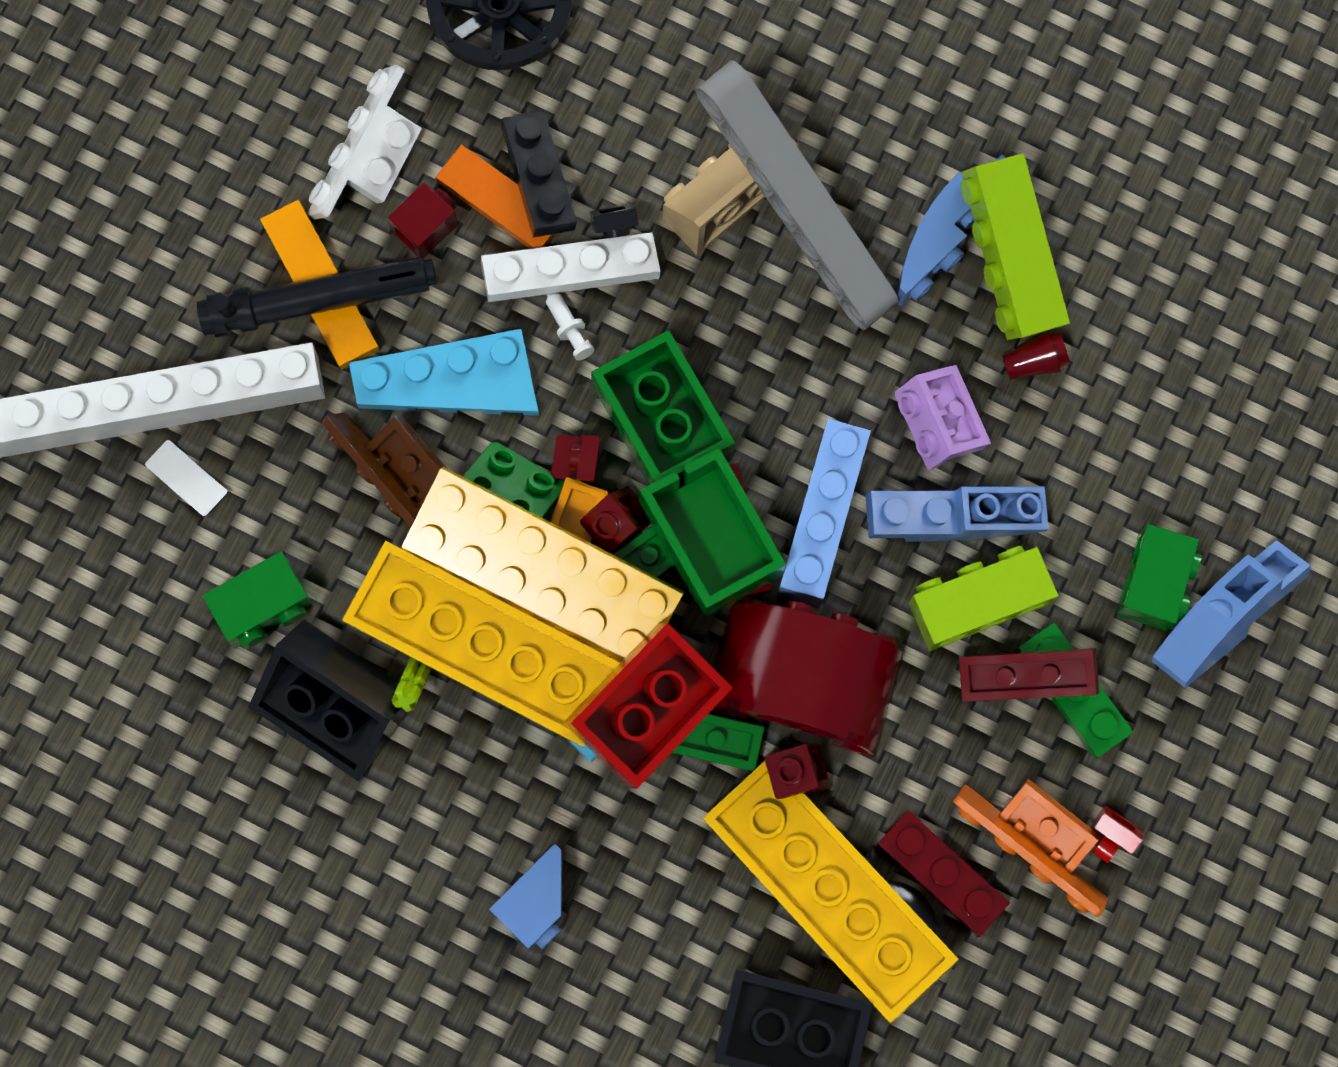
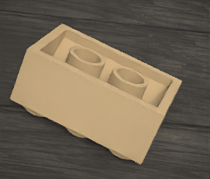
M729 144V149L718 159L715 156H711L704 161L696 171L697 176L686 186L683 183H679L664 197L665 203L663 204L662 219L696 255L700 254L765 198Z

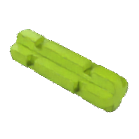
M410 657L392 698L395 708L402 707L405 712L415 709L432 668Z

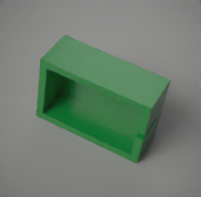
M720 448L683 467L682 480L685 486L679 489L680 478L676 471L646 486L639 492L640 505L704 618L783 575L786 567L785 561Z

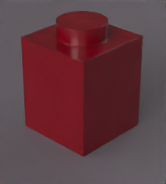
M425 182L387 217L391 232L417 257L422 256L423 259L458 226L454 210L457 207L455 202L442 189L438 188L436 191H433Z

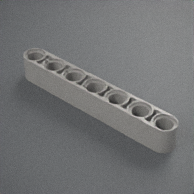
M729 61L696 88L698 99L845 314L860 329H868L898 303L897 294L749 74L737 62Z

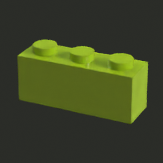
M1017 546L999 554V562L983 567L981 561L958 570L957 574L959 577L942 583L941 578L938 577L916 587L918 593L912 596L909 605L928 651L930 652L1052 604L1058 597V593L1038 547L1024 551L1023 546Z

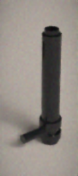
M421 256L251 290L249 287L233 289V294L225 295L221 292L208 294L206 300L197 301V313L203 334L205 336L214 334L216 338L229 336L231 330L240 329L244 333L258 330L261 324L426 292L430 290L429 286L437 285V279L432 259L423 260Z

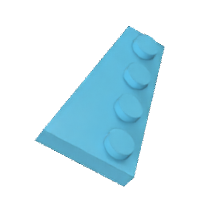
M521 329L349 362L359 409L406 411L436 409L439 412L457 413V410L483 411V414L509 412L539 416Z

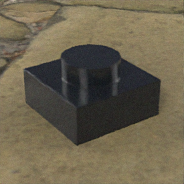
M632 203L589 211L593 230L596 234L604 233V238L630 234L629 227L639 225L636 208Z

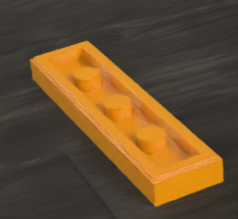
M299 199L260 219L293 282L338 273ZM357 306L311 314L340 370L348 367L349 362L362 360L379 351V347Z

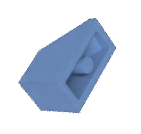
M556 844L489 909L529 951L536 944L543 950L562 931L556 924L562 919L563 853Z

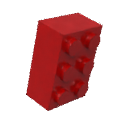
M669 623L657 624L563 723L628 787L637 789L733 687Z

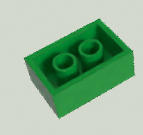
M669 330L591 372L594 391L649 485L676 471L680 478L679 485L684 483L682 480L683 467L717 448H720L725 459L733 456L734 440Z

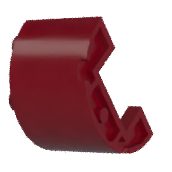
M742 597L741 603L732 605L714 669L733 689L711 712L745 721L747 716L787 726L833 739L831 746L875 758L902 656L901 650L897 647L898 640L884 634L871 633L858 628V620L848 615L833 613L831 618L813 614L815 608L801 602L788 601L786 608L768 605L766 602L758 599Z

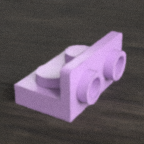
M957 365L915 375L895 391L899 410L908 424L915 440L916 449L922 456L928 470L939 467L949 459L983 450L991 444Z

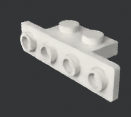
M398 64L383 70L379 69L370 79L367 85V91L370 94L363 106H359L350 117L347 127L351 130L345 142L338 144L329 158L328 165L331 166V169L325 180H320L309 196V202L312 205L307 216L316 220L328 217L346 184L377 204L385 201L422 129L387 106L405 71Z

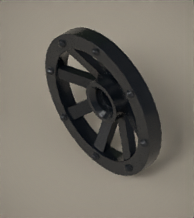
M426 0L428 18L436 37L453 56L469 65L482 69L510 70L535 62L558 43L570 19L572 0ZM498 4H503L506 6V8H504L503 10H496L494 9V6ZM442 6L478 12L479 14L453 30L444 16ZM555 8L550 22L543 31L520 15V13ZM488 25L492 27L491 50L474 46L465 41ZM506 27H513L530 42L517 48L504 50Z

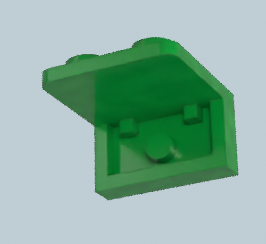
M498 442L490 443L463 475L468 480L542 518L546 516L557 502L564 485L561 479L553 478L548 471Z

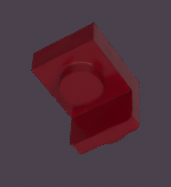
M582 434V437L558 435L555 442L551 471L552 477L566 480V477L579 482L595 484L600 437Z
M629 485L609 493L580 520V524L596 544L609 553L613 552L627 538L645 530L651 525L650 520L639 503V497Z
M806 743L769 754L765 757L766 767L776 799H785L802 793L815 794L832 789L820 745Z

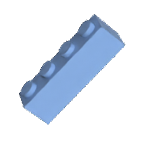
M832 419L827 420L777 597L820 608L825 596L871 430Z

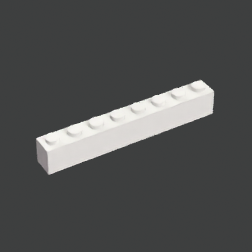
M311 342L0 399V458L325 399L319 357Z

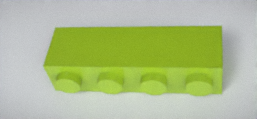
M1024 153L962 171L961 194L964 202L971 207L974 218L972 234L976 245L982 248L985 258L984 278L989 289L994 291L998 306L995 310V317L999 329L1005 333L1007 340L1070 324Z

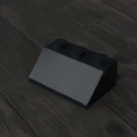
M302 620L276 644L248 706L358 782L371 767L406 713L402 707L395 708L392 703L393 695L398 686L397 681L306 620Z

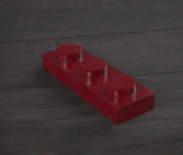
M1096 648L964 655L959 657L962 702L1091 696L1099 694Z
M909 810L902 815L876 844L977 938L983 935L1010 904L1009 901Z

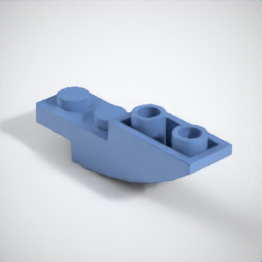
M1001 155V156H1000L998 159H996L995 161L1000 160V159H1004V158H1006V157H1005L1004 155ZM960 171L943 188L931 204L913 237L898 281L896 294L898 304L901 307L911 297L916 302L920 300L934 285L931 278L941 268L947 273L964 256V253L961 251L967 237L964 232L973 225L974 218L971 207L964 202L961 194L960 183L963 178Z
M1045 486L960 487L956 491H870L865 495L869 538H905V542L948 541L1005 537L1046 532L1049 530Z
M1277 540L1255 558L1248 554L1229 570L1185 615L1152 656V662L1184 688H1187L1247 637L1248 627L1305 580L1309 576L1311 565Z

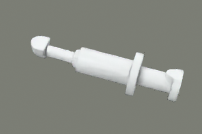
M546 294L548 296L546 304L560 327L557 330L559 339L563 341L570 340L575 349L573 356L578 361L592 355L595 350L589 340L585 341L581 335L585 328L582 319H574L561 294Z

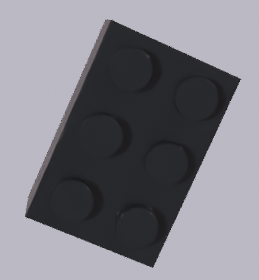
M736 969L733 972L712 1062L729 1067H859L873 1004Z

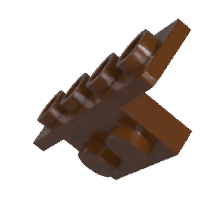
M346 413L327 415L321 422L329 431L328 437L331 442L340 450L348 453L357 464L356 470L366 482L375 485L385 497L384 503L394 515L402 518L411 528L442 467L446 468V466L403 416H395L370 441Z

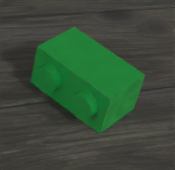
M1147 524L1138 534L1116 616L1164 631H1168L1177 621H1181L1187 614L1190 604V596L1184 595L1188 579L1194 580L1201 564L1202 555L1196 553L1199 539Z
M282 551L202 595L227 642L234 649L241 645L243 649H248L259 644L267 637L266 631L280 623L283 627L296 623L306 616L307 612L305 609L313 605Z

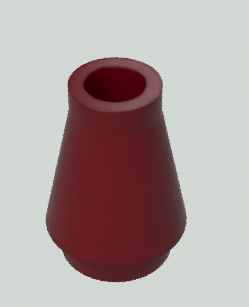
M1046 331L1014 351L1002 355V360L1010 380L1018 377L1061 372V367L1070 365L1069 356L1059 331L1052 334Z

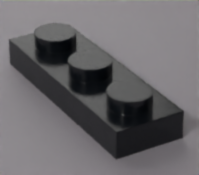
M544 111L502 118L501 129L533 238L575 231L577 220Z

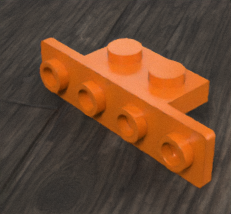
M1027 779L1001 812L972 788L964 784L953 802L958 806V812L966 821L975 826L981 824L995 835L994 841L1000 848L1011 855L1016 853L1031 864V871L1040 880L1048 884L1053 882L1065 891L1068 901L1079 911L1084 913L1090 911L1096 917L1102 914L1108 897L1074 871L1099 841L1100 835L1030 779Z

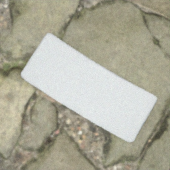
M166 440L145 463L148 469L202 516H206L228 492L227 489L170 440Z

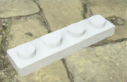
M653 232L481 256V266L488 302L659 279L661 272Z

